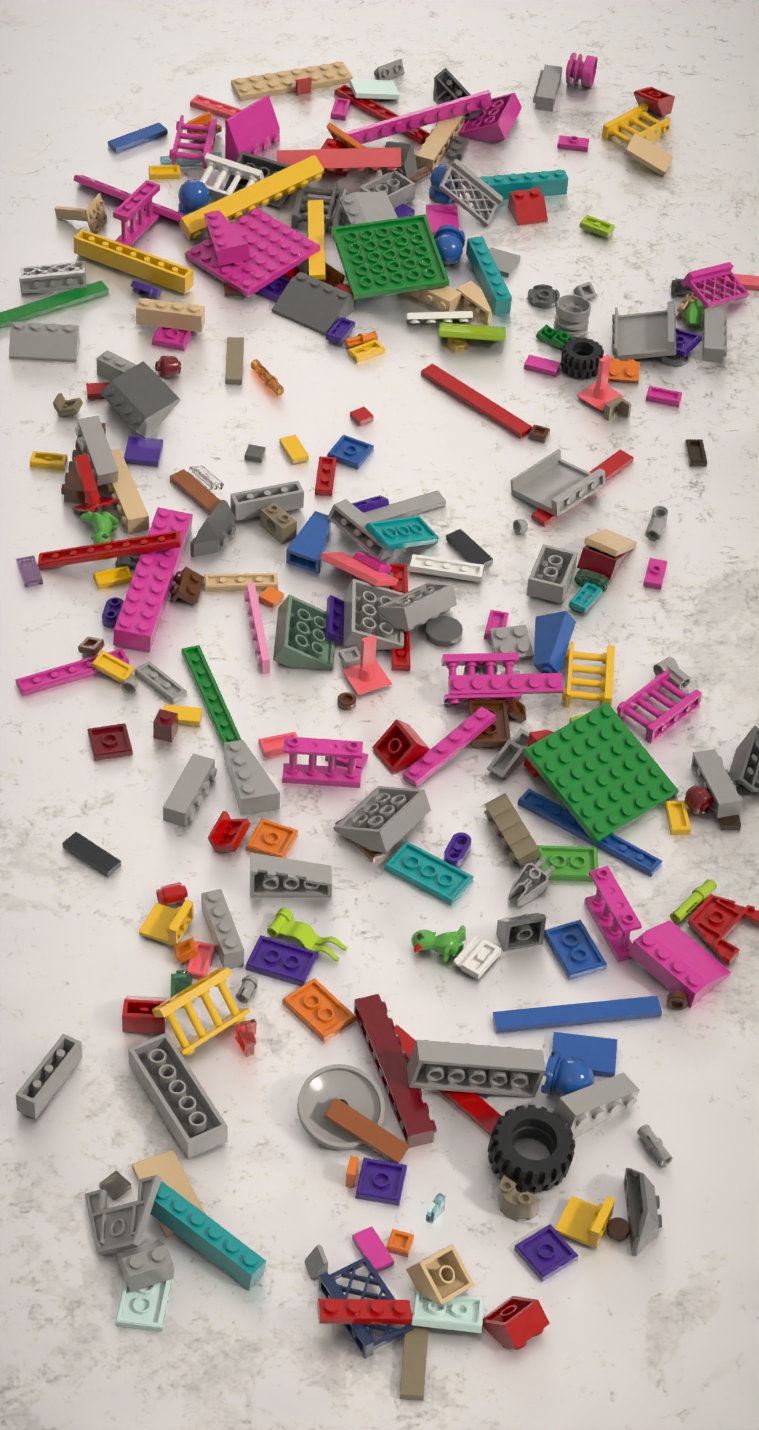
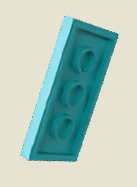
M419 515L369 522L365 526L366 530L386 551L433 544L439 540L438 535Z
M408 841L384 865L385 871L450 906L468 888L474 876Z

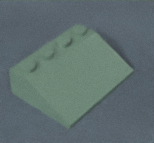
M289 594L278 607L273 660L288 667L331 671L334 664L335 642L325 637L326 611Z

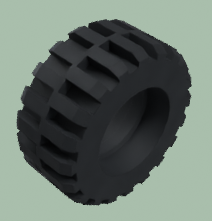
M524 1105L517 1106L515 1111L513 1109L506 1111L505 1115L500 1116L496 1125H494L488 1145V1160L492 1164L491 1169L494 1174H499L498 1179L500 1180L505 1175L516 1183V1187L520 1188L521 1192L533 1190V1193H541L542 1189L548 1191L553 1188V1185L558 1186L563 1178L566 1177L575 1153V1140L572 1139V1130L570 1128L567 1129L568 1123L564 1119L560 1120L558 1118L559 1114L553 1111L551 1113L547 1111L548 1108L542 1106L541 1108H536V1105H528L527 1108H524ZM520 1138L538 1140L546 1146L550 1156L542 1160L525 1158L515 1150L512 1142Z

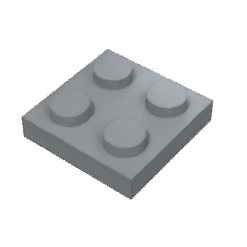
M526 625L490 629L489 635L494 653L519 652V661L533 660L534 654Z

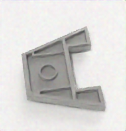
M154 1175L139 1179L138 1200L107 1208V1191L100 1189L85 1193L98 1254L104 1256L140 1246L162 1180L161 1177Z

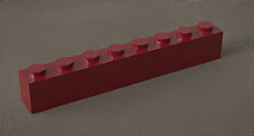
M379 994L354 999V1015L405 1142L410 1145L409 1148L432 1143L434 1133L437 1131L434 1120H430L429 1108L426 1102L423 1103L421 1089L409 1088L407 1075L408 1057L406 1052L401 1049L399 1035H395L392 1018H388L385 1001H381Z

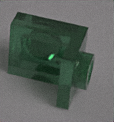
M177 970L176 974H171L170 998L192 985V974H188L186 970Z

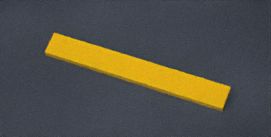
M309 200L308 238L319 244L321 251L309 257V276L322 280L326 279L323 200Z

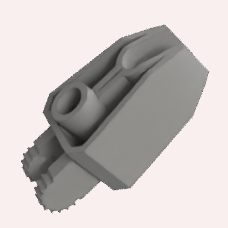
M544 858L539 859L535 865L527 863L514 881L508 900L510 901L517 894H521L517 899L516 906L528 904L547 889L548 878L554 873L556 867L551 865L543 872L541 868L546 863Z

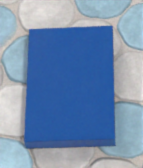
M581 919L544 931L545 940L569 980L607 968V963Z
M554 1032L552 1051L561 1053L560 1058L562 1060L568 1057L579 1058L591 1067L595 1076H615L617 1039Z

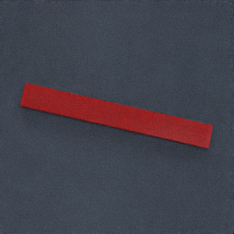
M347 85L334 90V95L339 98L350 99L351 105L379 121L399 116L371 99L355 98L352 89ZM420 127L402 132L403 135L420 145L424 144L426 137L430 136V133Z
M433 363L421 370V376L517 437L522 438L530 433L532 429L530 424Z
M620 449L592 469L590 473L595 472L599 468L604 470L606 482L630 465L634 457ZM540 508L531 514V519L544 527L557 518V516Z
M173 531L39 553L38 568L41 570L181 547L182 534L181 531Z
M389 564L392 567L390 573H393L394 577L399 579L397 585L389 586V589L404 594L407 593V565ZM404 631L403 649H391L392 671H410L409 631Z
M395 1025V1035H399L401 1049L406 1052L409 1062L416 1040L399 1025ZM439 1090L491 1136L494 1125H496L497 1120L502 1115L476 1093Z

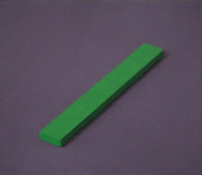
M102 281L88 284L86 288L72 289L0 312V328L12 325V322H22L109 294V289Z
M200 645L182 648L181 654L223 749L226 742L242 740Z

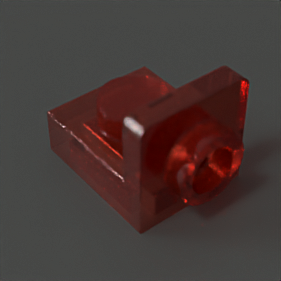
M255 1019L243 1021L236 1025L235 1040L246 1057L254 1055V1046L256 1045L254 1035H256L257 1027Z

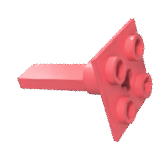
M608 354L599 359L596 382L577 394L578 398L601 412L604 411L607 402L612 401L618 396L624 398L622 394L613 390L608 385L611 356Z
M375 635L361 639L360 664L342 669L343 674L357 695L392 685V682L375 659L377 642Z

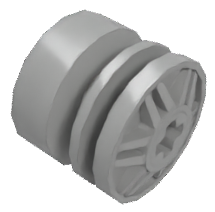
M578 295L560 297L556 304L555 331L559 332L562 329L571 337H580L586 334L591 303L586 298Z

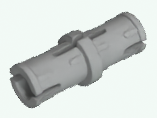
M648 1124L641 1126L637 1133L647 1145V1150L654 1154L661 1166L668 1165L673 1157L663 1146L661 1138H657Z

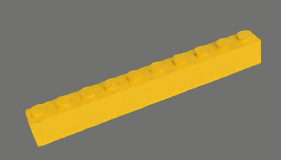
M313 155L182 217L179 225L188 240L198 239L207 232L204 213L220 210L229 222L233 219L238 220L243 214L249 213L255 208L265 207L271 201L281 199L285 194L290 195L300 187L305 188L310 182L319 181L324 173V168L317 157Z

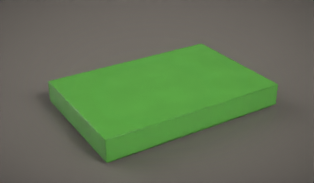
M537 845L542 855L537 858V861L541 858L546 860L541 870L545 872L551 865L556 867L548 880L593 882L589 871L599 868L597 847Z

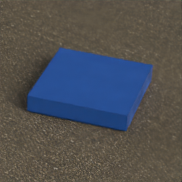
M342 435L328 452L327 457H336L338 463L358 470L374 451V445Z

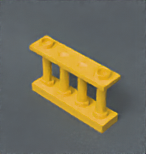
M643 103L604 124L602 138L607 140L615 136L627 143L628 146L631 138L621 133L625 130L631 135L635 133L650 142L669 131L671 118L668 117L662 121L648 115V105ZM645 119L652 123L653 126L650 127L641 121ZM636 125L644 131L638 132L631 126Z
M570 641V648L567 649L565 654V660H568L567 684L562 692L565 708H569L570 698L600 701L603 704L608 702L611 706L615 646L608 645L607 653L603 652V654L573 651L574 642ZM573 659L600 661L605 666L574 665ZM572 672L599 674L601 677H605V679L572 678ZM571 685L596 687L604 690V692L598 694L571 691Z
M228 967L214 970L152 1009L155 1017H164V1019L168 1020L180 1044L178 1050L184 1057L195 1052V1047L231 1024L242 1022L245 1020L244 1016L250 1013L249 1008H237L225 984L226 978L232 975ZM213 986L218 987L231 1013L224 1019H221L208 994L210 992L209 989ZM196 997H201L214 1023L213 1026L204 1030L192 1006V1000ZM180 1007L185 1009L197 1033V1036L189 1041L175 1017V1010Z

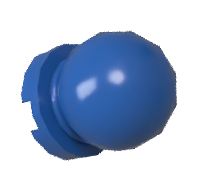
M449 164L438 165L430 176L429 197L434 198L435 202L439 204H451V201H453V199L438 188L446 173L445 169ZM445 183L444 186L451 190L449 183ZM454 183L455 189H459L458 184Z
M194 179L187 180L181 185L178 192L180 202L178 204V212L188 215L209 205V191L203 182Z
M446 224L440 226L434 234V239L443 265L449 266L455 264L462 256L466 238L464 232L456 229L454 225Z
M552 1051L546 1065L544 1076L547 1078L545 1084L541 1086V1093L550 1095L551 1091L555 1089L558 1095L562 1097L593 1085V1071L585 1061L579 1058L568 1057L562 1060L560 1058L561 1053Z

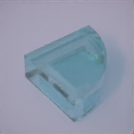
M441 1193L436 1195L432 1201L435 1203V1206L426 1214V1221L431 1224L445 1210L446 1196Z

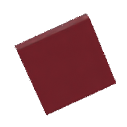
M126 723L87 729L94 761L133 755Z

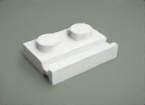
M475 935L453 960V966H458L463 972L479 979L501 954V948L485 939L481 940L478 935Z

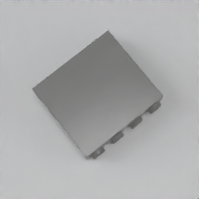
M674 301L667 302V310L619 315L618 308L615 307V314H612V343L614 344L612 345V354H616V359L622 361L676 355V312Z
M560 449L510 480L512 495L557 517L606 485L604 470L599 468L595 472L590 473L561 459Z

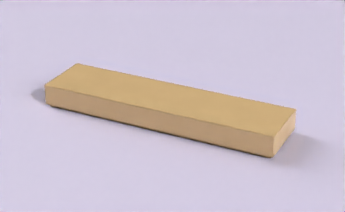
M277 573L204 574L205 592L247 591V583H254L256 590H265L269 586L278 590Z

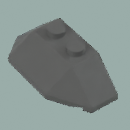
M446 67L434 77L433 101L437 105L471 95ZM484 109L465 114L464 120L474 119Z
M221 500L205 520L197 536L190 543V556L197 557L217 553L227 544L230 536L235 534V517L227 501Z
M757 726L750 730L736 748L729 771V777L751 792H759V728Z
M626 1168L624 1190L627 1218L630 1225L631 1255L637 1256L656 1238L658 1228H662V1215L658 1214L657 1211L660 1208V1198L656 1196L655 1186L644 1173L632 1168Z

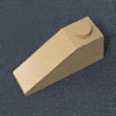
M472 281L457 287L456 290L462 293L461 306L468 311H473V315L489 325L491 309L482 289Z

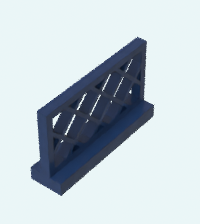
M367 1256L330 1275L328 1272L319 1275V1289L326 1299H347L349 1294L362 1296L361 1299L366 1297L370 1299L396 1300ZM365 1266L369 1274L368 1277L356 1275L355 1272L357 1269ZM340 1277L350 1279L348 1287L338 1285L335 1280ZM353 1280L364 1282V1290L351 1288ZM368 1285L379 1286L381 1289L379 1295L367 1292ZM412 1323L400 1329L390 1327L389 1324L387 1326L380 1324H343L364 1358L373 1355V1350L414 1330ZM372 1329L384 1331V1337L375 1341L371 1335Z

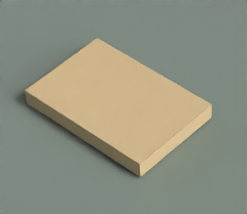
M635 133L624 154L661 176L665 175L674 157Z
M608 529L587 536L584 541L586 545L614 557L634 549L637 544L636 541Z

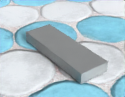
M148 661L135 669V675L171 704L187 696V690Z

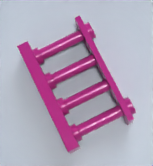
M181 115L180 120L176 122L177 133L173 150L170 149L169 159H172V165L174 166L177 158L200 160V162H203V169H207L204 157L206 153L212 154L217 134V119L211 118L210 124L205 126L184 123V115ZM183 129L206 132L207 134L199 135L183 133ZM181 139L204 141L203 145L183 143ZM179 148H180V149L199 150V151H202L203 153H201V154L186 153V152H178V150H179Z
M146 180L113 212V218L121 221V235L115 240L116 242L130 247L160 218V214L153 212L152 198L160 191L159 184Z
M519 652L443 654L441 663L442 666H447L449 669V676L456 675V668L458 666H465L468 675H475V668L479 665H484L487 675L494 674V667L496 665H503L505 667V674H513V667L519 661ZM521 693L445 695L443 702L455 706L460 703H466L468 700L507 701L514 697L519 701Z
M669 670L658 674L653 681L625 702H621L617 707V715L621 720L629 716L646 728L645 740L649 743L654 742L700 706L702 692L696 689L690 694L684 693L668 682ZM665 688L680 698L681 701L673 703L660 694L659 691ZM653 697L669 708V710L662 713L646 701ZM640 706L657 719L654 722H649L634 710Z
M284 736L283 753L289 754V764L284 763L282 783L360 788L362 769L356 768V758L362 759L363 742ZM297 754L309 755V765L297 764ZM317 756H329L328 766H317ZM336 757L348 758V768L336 767Z
M609 867L591 870L589 875L597 887L596 895L586 897L584 903L617 962L633 959L629 956L632 947L630 932L641 929L642 925Z

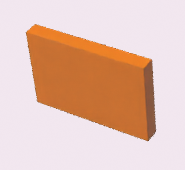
M315 978L282 999V1004L323 1042L356 1021V1016Z

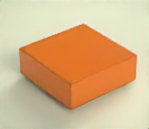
M269 586L259 595L258 601L274 608L284 599V593Z
M193 937L174 946L176 959L179 964L198 956L196 942Z
M350 1156L346 1172V1187L353 1188L355 1186L359 1167V1158L357 1156Z
M392 1229L386 1249L389 1253L408 1258L414 1235Z

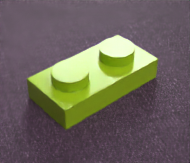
M586 215L580 222L579 228L608 238L614 231L615 225Z

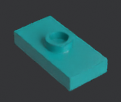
M586 582L569 602V607L585 614L602 594L603 589Z

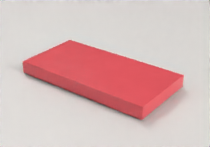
M322 552L320 557L321 560L374 586H395L399 580L385 572H379L344 552Z

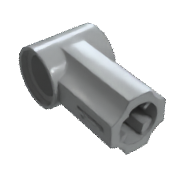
M656 506L652 510V516L645 532V536L650 541L660 540L663 529L666 527L668 510L664 506Z
M667 657L653 667L656 676L669 670V682L681 691L685 690L691 683V677L678 668V664L673 657Z

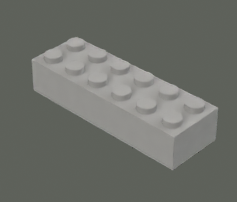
M168 1033L128 1048L131 1069L188 1159L227 1142L228 1126Z
M416 1040L407 1064L409 1088L535 1098L546 1072L543 1050Z

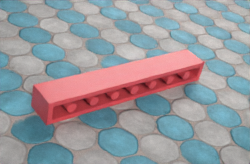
M401 147L276 150L277 162L292 166L315 155L322 167L327 168V171H336V168H342V171H351V168H357V171H366V167H372V170H381V167H387V170H397V167H401Z

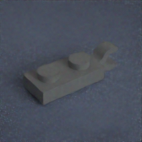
M454 136L447 151V157L450 158L449 164L454 159L462 160L469 145V139L462 136Z

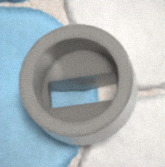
M518 519L513 522V529L516 534L527 531L528 523L526 520Z
M128 677L123 681L121 688L125 693L133 694L138 687V682L135 678Z

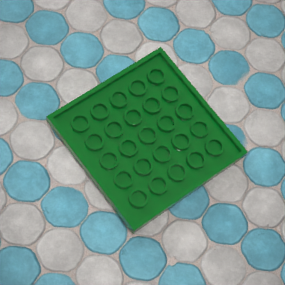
M426 214L332 227V235L351 294L353 295V300L449 286V279Z
M608 702L527 747L522 752L595 844L671 799L679 792Z

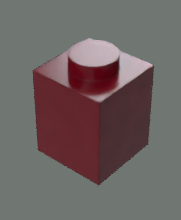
M159 709L153 721V738L172 743L178 731V713Z

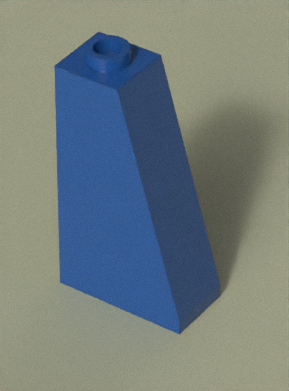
M317 511L312 514L287 548L286 563L317 574L320 573L323 563L320 557L322 552L326 551L331 530V521L327 519L328 515Z
M567 611L536 616L534 666L540 673L560 672L576 621Z

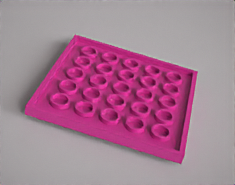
M255 208L232 223V226L248 243L249 260L218 266L210 238L187 251L185 258L246 297H249L307 260L310 256L321 251L319 244L259 208Z

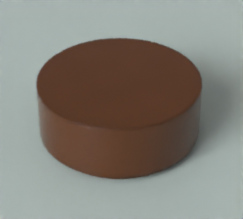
M349 692L341 693L337 698L338 707L346 711L354 709L356 706V696Z
M673 991L667 995V1006L669 1008L683 1010L687 1007L688 996L685 993Z
M615 1217L608 1222L607 1234L611 1239L622 1241L628 1237L630 1225L625 1219Z

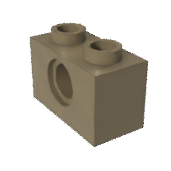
M275 502L261 509L260 526L282 545L295 539L297 536V521Z

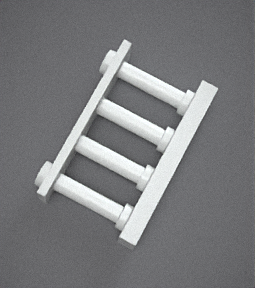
M206 153L204 159L207 169L200 181L205 184L213 170L221 171L213 187L206 185L209 197L220 200L233 194L240 179L249 180L246 185L247 187L264 179V175L261 170ZM226 175H234L235 177L228 190H220L219 188Z

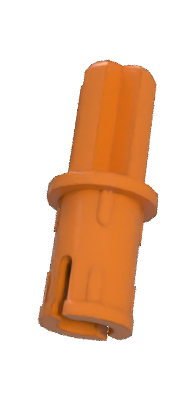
M375 331L366 334L359 333L358 336L345 339V346L350 348L373 340L378 341L377 333Z

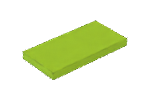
M440 323L439 336L505 341L506 329L505 327Z

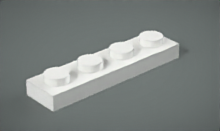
M473 311L407 313L405 319L410 324H420V321H426V324H434L436 321L452 323V320H459V323H468L473 318Z
M413 554L409 571L481 582L484 565Z

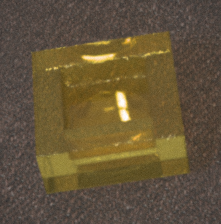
M448 338L447 344L452 354L468 351V344L465 339Z

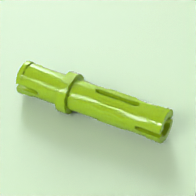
M707 879L700 887L695 888L692 891V895L670 914L671 920L674 923H681L687 915L700 903H703L707 896L717 888L716 882L712 879Z

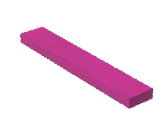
M122 648L107 652L129 665V659ZM93 656L18 678L15 681L23 697L102 672L92 667V663L97 657Z

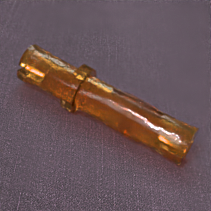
M253 360L251 368L265 382L266 387L271 389L277 396L282 395L284 387L278 382V379L272 376L259 360Z

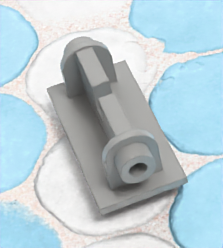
M402 59L377 67L374 71V76L379 77L380 80H387L404 74Z

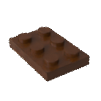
M468 700L469 716L481 706L496 715V721L471 741L472 747H503L508 739L511 740L506 700Z

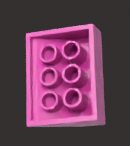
M516 93L491 98L492 106L484 108L474 119L466 120L458 135L491 143L504 141L522 109Z
M268 95L225 120V159L237 162L241 151L259 155L280 142V127Z
M670 920L646 930L633 941L629 953L631 958L668 990L685 993L688 996L687 1006L689 1008L694 1006L731 974L727 968Z

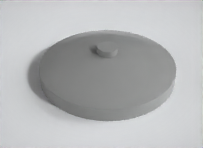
M334 1064L318 1069L304 1082L298 1096L297 1111L304 1130L316 1142L331 1149L351 1150L361 1147L364 1143L325 1119L324 1115L335 1098L381 1126L385 1114V1103L379 1086L367 1073L350 1065Z

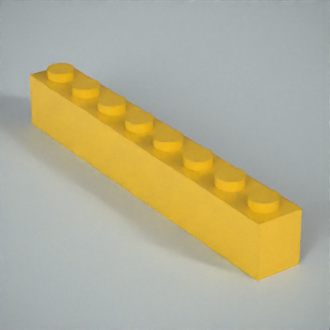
M83 229L73 237L74 253L179 293L186 294L194 286L192 269Z

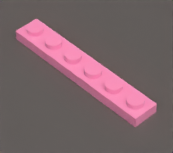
M247 583V591H244V601L248 602L246 604L247 615L250 614L249 626L253 627L251 629L252 640H256L254 642V651L258 653L256 656L257 666H261L262 674L270 673V657L255 584Z

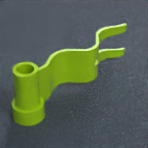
M280 908L275 915L276 918L267 928V933L271 937H277L279 933L284 936L294 937L301 942L305 949L325 952L336 962L340 958L329 947L325 945L317 946L315 944L320 945L328 942L335 944L344 951L348 948L337 938L332 936L320 937L307 923L292 920L294 918L293 913L287 908Z

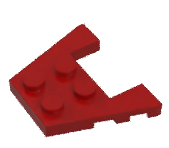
M710 894L688 918L687 924L727 965H730L739 955L740 949L724 939L742 919H746L759 927V911L755 910L754 906H740L735 904L736 901Z

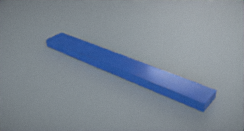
M528 789L518 799L519 806L650 877L662 865V860L614 834L595 844L568 809L531 789Z
M658 996L497 1011L493 1012L492 1017L496 1033L661 1017L662 1010Z

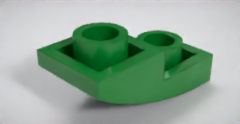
M547 324L536 334L538 339L557 348H562L566 341H570L573 338L562 329L556 332Z

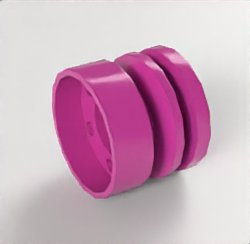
M572 52L566 67V84H571L573 80V84L577 85L579 79H581L582 87L592 88L598 58L587 55L585 61H583L582 54H579L577 58V54Z

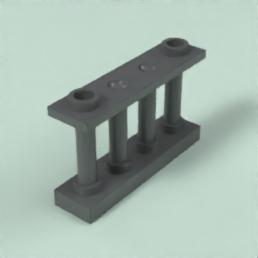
M334 183L333 190L309 188V186L298 188L292 212L291 228L298 229L299 223H302V221L308 222V215L303 214L308 212V206H305V204L309 200H323L324 205H329V208H324V214L327 215V217H324V224H326V232H329L334 219L333 212L336 199H338L340 193L338 183ZM307 195L331 196V199L307 197Z

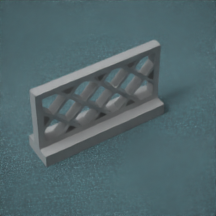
M454 159L447 165L446 173L438 188L486 227L489 225L503 197L458 159ZM445 183H449L451 190L444 186ZM454 183L458 184L459 189H455ZM457 193H461L463 199H460ZM466 193L470 194L471 199H467ZM469 203H473L475 209H472ZM478 203L482 204L483 209H479ZM481 213H485L487 219L483 218Z
M85 261L20 267L19 282L21 294L86 288Z

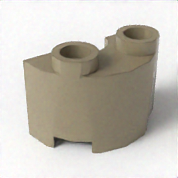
M504 1175L500 1181L498 1194L500 1211L514 1221H517V1218H529L531 1220L537 1216L540 1199L528 1191L518 1192L515 1188L516 1183Z

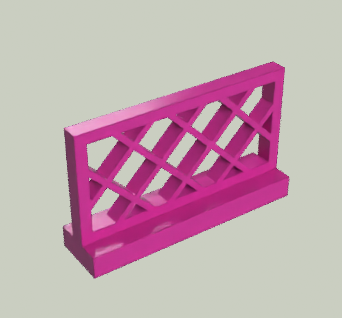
M731 262L688 272L681 282L684 288H691L705 308L744 299L750 295L731 271L734 267Z

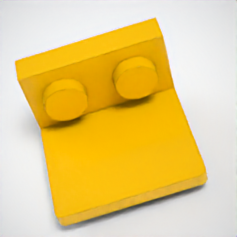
M185 900L182 907L179 906L177 910L156 903L141 926L139 934L171 946L177 945L193 920V902Z
M571 1196L555 1230L563 1236L597 1249L608 1222L613 1215L615 1199L607 1196L604 1203H599L597 1206Z

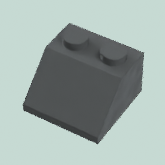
M386 142L385 148L401 147V167H397V172L408 179L418 173L413 143ZM381 167L382 175L392 171L387 170V167Z
M532 913L498 920L496 934L503 952L542 945L546 916L540 913Z

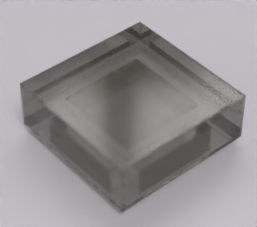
M115 1171L101 1181L99 1187L107 1191L108 1196L115 1201L131 1189V1183L118 1171Z

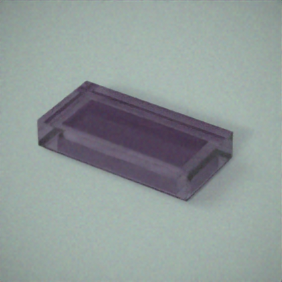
M34 555L16 559L24 587L43 584Z

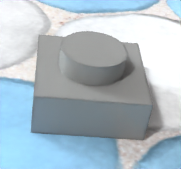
M356 646L339 650L338 656L345 668L360 664L361 654Z

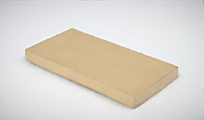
M174 1149L132 1164V1169L138 1182L139 1179L158 1175L162 1178L161 1181L205 1213ZM157 1220L165 1238L175 1235L172 1230Z

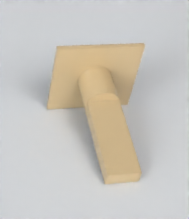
M100 193L87 208L62 206L54 208L57 219L87 221L90 232L97 234L107 222L104 202Z

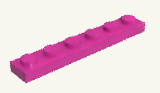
M562 673L448 676L449 695L498 693L550 694L562 693L563 682Z
M481 706L402 773L403 779L418 787L494 723L496 715Z

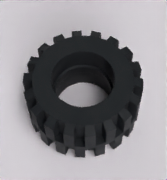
M584 337L572 338L563 344L561 369L568 376H573L576 379L595 377L598 373L599 359L604 355V349L593 339Z

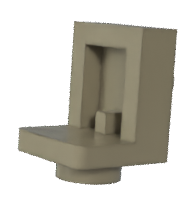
M58 393L53 401L54 408L60 417L77 414L83 404L81 398L65 400L62 393Z
M620 396L605 404L604 418L609 421L619 414L626 418L630 417L631 403Z

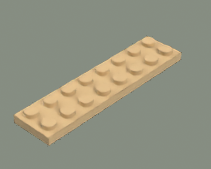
M335 62L231 80V86L239 100L244 101L262 98L266 95L274 96L295 92L296 80L310 77L312 80L311 89L349 83L353 76L344 62Z

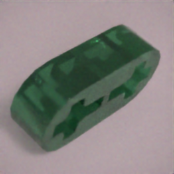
M580 569L574 578L578 586L583 587L588 582L602 588V592H605L610 584L606 576L586 569Z

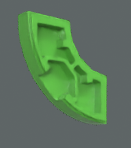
M699 299L691 302L686 310L685 319L687 326L699 327L702 325L701 319L705 307Z

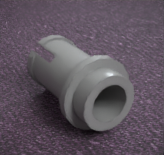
M247 975L242 979V985L236 994V998L240 1002H243V999L244 1003L248 1002L253 989H256L258 986L257 978Z

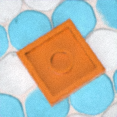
M261 818L246 844V851L285 858L298 836V830Z

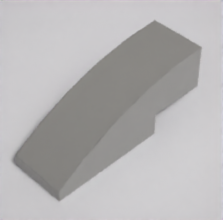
M520 728L512 740L508 739L487 767V770L504 779L517 769L525 759V755L522 752L527 748L529 732Z

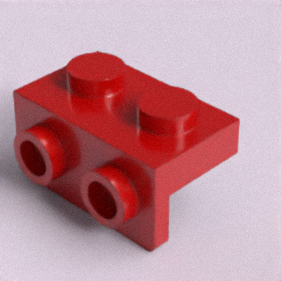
M222 811L208 836L214 851L236 852L251 823L248 818L231 819L227 811Z

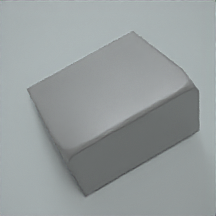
M591 282L578 285L573 290L576 295L582 296L587 300L597 296Z
M320 1244L305 1259V1266L311 1279L319 1278V1275L328 1272V1261Z

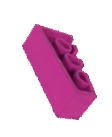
M220 210L204 213L206 229L218 266L249 260L248 243Z

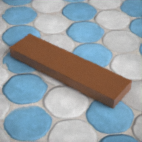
M185 469L170 476V481L208 514H211L221 502L218 497Z
M335 1098L324 1115L325 1119L393 1163L399 1164L410 1145L337 1098Z

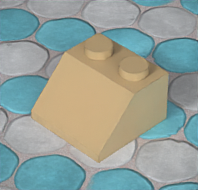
M453 1244L436 1251L406 1269L416 1290L438 1306L474 1286Z

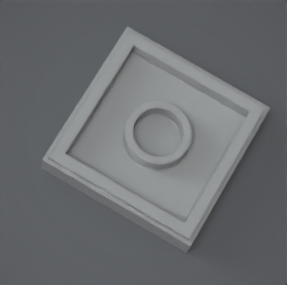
M491 247L489 251L501 276L509 278L520 261V255Z

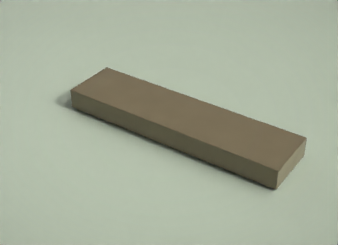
M227 337L225 384H242L243 337Z
M414 1326V1330L404 1335L400 1399L423 1401L428 1327Z

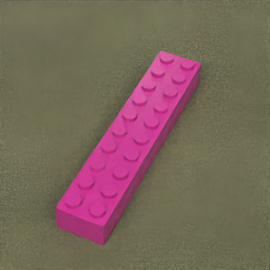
M157 508L148 535L181 531V547L141 553L114 628L113 645L150 653L170 590L174 583L173 579L178 571L192 530L193 514Z

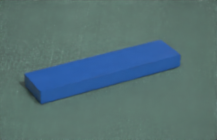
M158 122L109 140L108 146L118 153L167 135L168 129Z

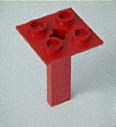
M87 453L73 457L86 503L72 507V510H79V512L90 510L94 512L97 507H108L112 505V502L117 501V498H100Z

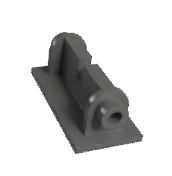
M675 278V280H672L671 294L678 296L691 295L693 291L690 287L684 288L681 282L683 279Z

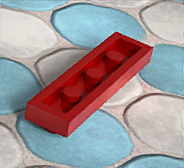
M318 1299L317 1301L319 1324L411 1325L412 1322L410 1300Z

